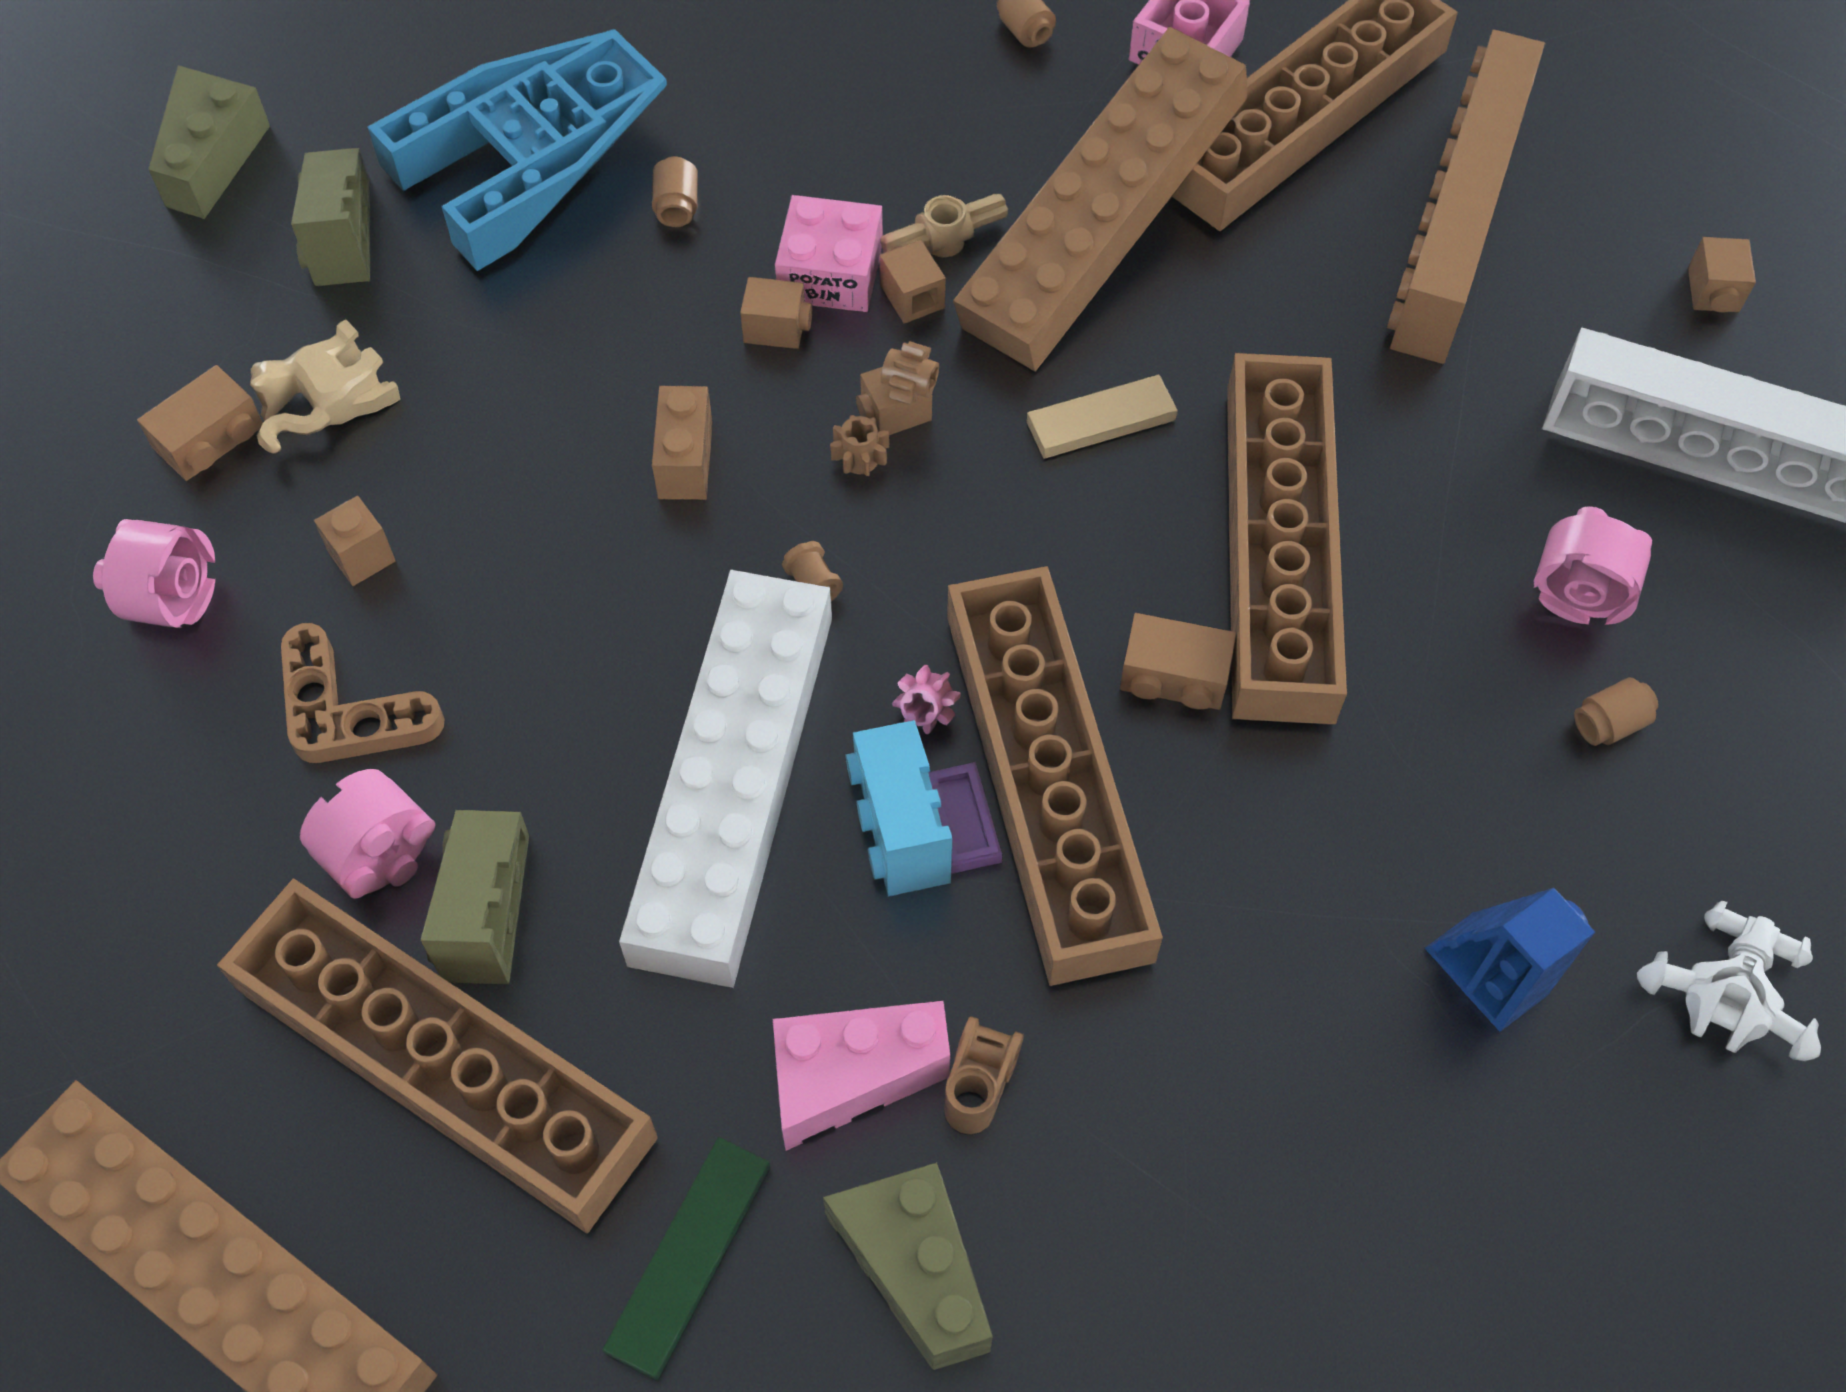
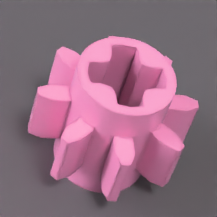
M924 665L917 672L916 679L912 675L906 674L897 683L899 688L905 693L900 694L892 702V705L901 709L902 715L905 718L904 722L915 720L917 726H923L925 734H929L933 730L937 720L944 725H948L955 716L954 711L948 706L953 705L961 696L960 692L952 691L948 681L950 676L948 672L942 675L931 673L928 665Z

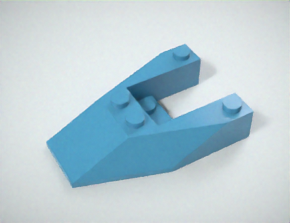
M614 29L479 65L368 126V131L379 165L403 191L489 142L512 165V167L441 206L452 244L478 271L514 250L608 151L667 86L666 78Z

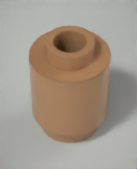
M998 0L997 2L1001 21L1025 47L1041 45L1051 37L1055 28L1056 17L1042 0Z
M681 157L666 158L658 162L653 168L652 209L656 213L659 222L670 227L687 225L691 222L692 216L697 211L698 171L691 162Z
M1628 677L1585 698L1582 706L1575 710L1574 718L1580 733L1588 743L1594 746L1601 743L1611 745L1653 724L1656 720L1658 700L1649 685Z

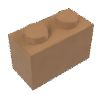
M218 365L213 366L137 419L151 447L185 481H188L200 471L209 468L221 456L241 442L248 440L263 424L251 396Z
M659 386L652 459L658 499L707 500L713 423L708 387Z
M1135 613L1120 690L1132 692L1135 696L1143 699L1163 698L1182 702L1193 709L1213 708L1220 710L1228 682L1236 632Z

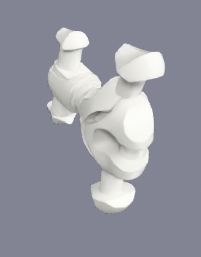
M1720 901L1713 909L1705 913L1704 919L1707 926L1713 932L1715 929H1719L1737 937L1728 947L1729 960L1696 963L1691 971L1667 964L1668 953L1667 951L1657 953L1653 962L1643 966L1637 972L1639 983L1650 994L1655 995L1661 985L1686 992L1685 999L1690 1014L1691 1033L1702 1037L1710 1021L1729 1029L1732 1032L1725 1049L1736 1053L1746 1043L1765 1036L1770 1030L1793 1045L1788 1055L1790 1058L1808 1061L1820 1056L1821 1046L1817 1035L1819 1024L1816 1018L1806 1027L1782 1012L1784 1001L1764 973L1772 967L1773 954L1791 961V966L1795 968L1808 965L1813 959L1810 951V939L1804 937L1802 942L1786 936L1780 933V929L1774 926V922L1766 917L1758 916V918L1749 916L1745 918L1725 909L1727 902Z

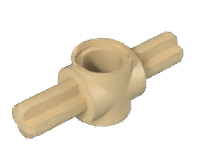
M993 194L965 205L960 199L952 196L941 195L934 197L927 202L924 212L916 215L915 224L885 234L880 238L883 252L886 253L897 246H904L921 239L930 254L938 257L956 255L962 250L964 241L973 238L974 229L1003 219L1008 215L1005 199L1001 194Z

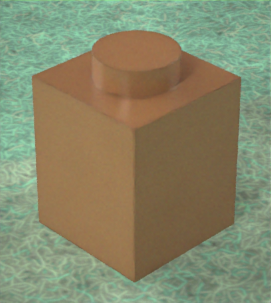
M1702 238L1688 266L1693 310L1716 312L1741 311L1756 283L1750 241L1748 239Z
M921 239L904 246H897L879 255L880 286L904 324L945 308L946 278Z
M748 277L740 312L743 342L798 349L802 330L809 331L812 321V303L805 302L804 283Z
M882 367L860 374L861 395L856 396L857 408L860 416L869 419L872 417L876 418L878 431L885 430L891 435L932 420V393L928 398L919 395L917 402H912L909 405L889 398L892 386L881 383Z
M358 495L314 520L329 555L352 586L396 562L383 528Z

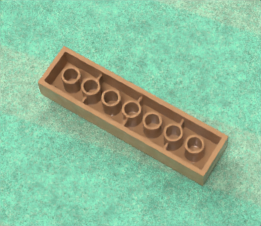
M1348 0L1246 78L1247 99L1173 193L1172 197L1218 231L1223 230L1445 53L1458 12L1440 0Z
M1169 26L953 301L961 328L1036 372L1247 99L1246 65Z
M1493 29L1488 46L1478 45L1470 70L1471 73L1478 74V77L1468 76L1460 100V105L1467 106L1468 108L1458 106L1450 131V135L1457 136L1458 139L1448 138L1440 165L1448 167L1447 172L1437 170L1429 195L1430 198L1437 199L1438 201L1437 204L1427 202L1418 229L1427 232V235L1417 234L1407 263L1416 266V269L1406 267L1396 296L1398 299L1405 300V303L1395 301L1387 325L1388 329L1395 330L1390 349L1441 364L1445 363L1467 302L1545 42Z
M1235 353L1227 388L1231 631L1236 632L1231 659L1232 719L1336 725L1347 696L1332 358Z
M1048 566L948 585L947 619L1049 986L1156 963L1163 937Z
M294 878L217 964L218 968L238 992L587 1234L658 1139L650 1116Z
M77 1080L70 1085L0 1159V1184L246 1392H425L438 1376L423 1360Z

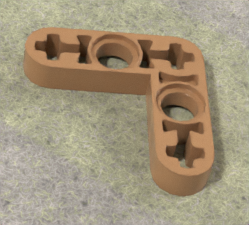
M302 623L293 626L282 638L281 654L287 735L293 749L302 760L309 763H322L415 746L433 741L442 732L445 719L438 701L431 694L423 691L338 705L334 651L326 632L320 626L313 623ZM309 642L314 643L310 648L311 661L314 666H306L300 654L304 651L305 644ZM310 683L324 685L322 695L316 700L303 702L297 699L299 691L305 685ZM425 711L426 715L423 716V723L413 725L412 720L415 719V712ZM395 714L397 720H394L397 726L396 730H393L389 715ZM374 717L381 721L379 729L373 735L359 737L353 734L355 725L364 718ZM308 718H316V722L322 731L318 735V742L314 744H308L307 742L312 736L311 723Z

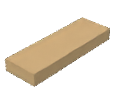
M1156 375L1027 412V424L1045 459L1175 421L1178 410L1160 375Z

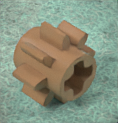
M909 341L908 344L903 343L901 351L894 348L890 349L881 371V383L892 386L889 398L911 405L912 402H917L919 395L926 398L931 395L938 378L939 363L928 359L931 352L930 347Z
M850 415V419L842 427L834 425V442L830 444L831 460L842 459L845 474L852 472L869 476L877 464H887L889 432L877 430L875 417L869 419L863 416L855 417Z

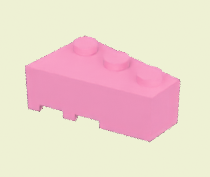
M944 1001L773 1019L781 1124L786 1151L802 1144L803 1139L832 1126L836 1129L852 1122V1117L881 1104L887 1106L949 1078L950 1049Z

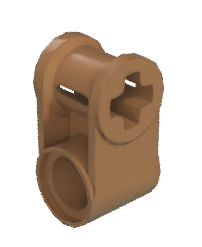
M969 1017L959 1041L954 1064L945 1090L944 1114L947 1122L953 1129L960 1133L975 1134L983 1131L990 1125L1005 1084L1009 1082L1015 1068L1024 1034L1015 1032L1010 1036L979 1025V1018ZM965 1092H974L980 1095L985 1102L979 1107L969 1108L961 1105L956 1097Z

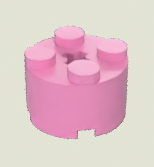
M1583 507L1579 509L1577 515L1560 520L1549 531L1534 579V588L1538 586L1541 591L1539 600L1552 613L1575 623L1589 624L1591 617L1607 618L1605 625L1616 624L1626 620L1635 612L1651 558V537L1644 531L1636 530L1620 520L1608 517L1606 512L1597 507Z
M124 519L118 524L104 559L96 563L93 571V581L96 588L103 590L108 607L118 618L182 628L180 626L182 624L192 625L197 622L205 613L211 601L215 579L207 578V562L215 563V554L209 538L199 529L143 520Z
M367 769L345 777L336 784L342 790L328 803L321 797L308 812L300 832L302 845L308 850L310 856L354 899L377 891L389 883L395 887L405 884L417 871L418 864L415 860L424 848L428 838L434 832L435 822L394 781L381 771Z

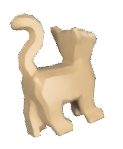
M347 320L337 325L336 335L328 340L303 346L285 360L257 362L252 366L250 383L262 404L261 417L264 420L257 438L264 450L274 454L281 451V445L277 439L279 433L290 432L310 435L321 431L329 425L343 424L357 416L377 412L401 400L398 386L394 381L390 383L385 381L380 384L376 371L383 363L382 358L372 347L364 349L362 352L358 349L354 341L358 337V332ZM296 393H302L313 408L311 414L305 417L288 413L276 415Z

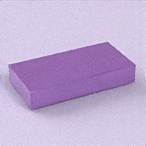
M976 762L928 772L932 789H937L941 800V807L938 808L942 827L949 825L952 835L951 874L1002 863V852Z

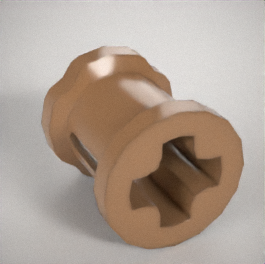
M809 541L798 544L785 554L782 562V567L787 575L793 576L797 582L830 587L831 601L834 600L842 591L843 582L838 574L831 573L823 559L825 551L820 543Z

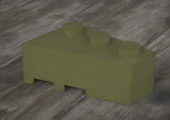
M178 65L148 169L165 207L203 219L206 218L270 127L255 87Z
M360 148L305 153L302 170L298 173L299 186L291 222L297 238V255L301 268H308L315 286L370 281V179Z
M456 810L451 829H447L444 833L443 859L420 941L427 952L428 962L433 963L440 977L449 983L509 984L529 833L521 812Z
M937 1163L823 1197L826 1218L835 1231L839 1232L857 1258L858 1264L874 1282L888 1302L893 1314L933 1370L991 1351L993 1336Z

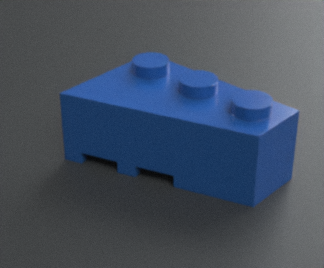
M1555 888L1473 912L1426 946L1425 949L1496 1029L1501 1032L1549 995L1594 935L1595 931L1589 926L1583 911L1575 903L1565 900Z

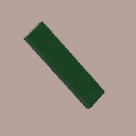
M718 1136L602 1350L606 1355L658 1381L771 1167L768 1160Z

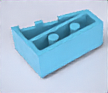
M915 720L853 732L854 753L845 754L851 785L861 783L864 799L856 801L862 831L872 830L876 845L868 848L874 880L884 878L888 896L950 884L952 835L949 825L942 827L938 812V808L941 807V800L937 789H932L928 774L930 767Z

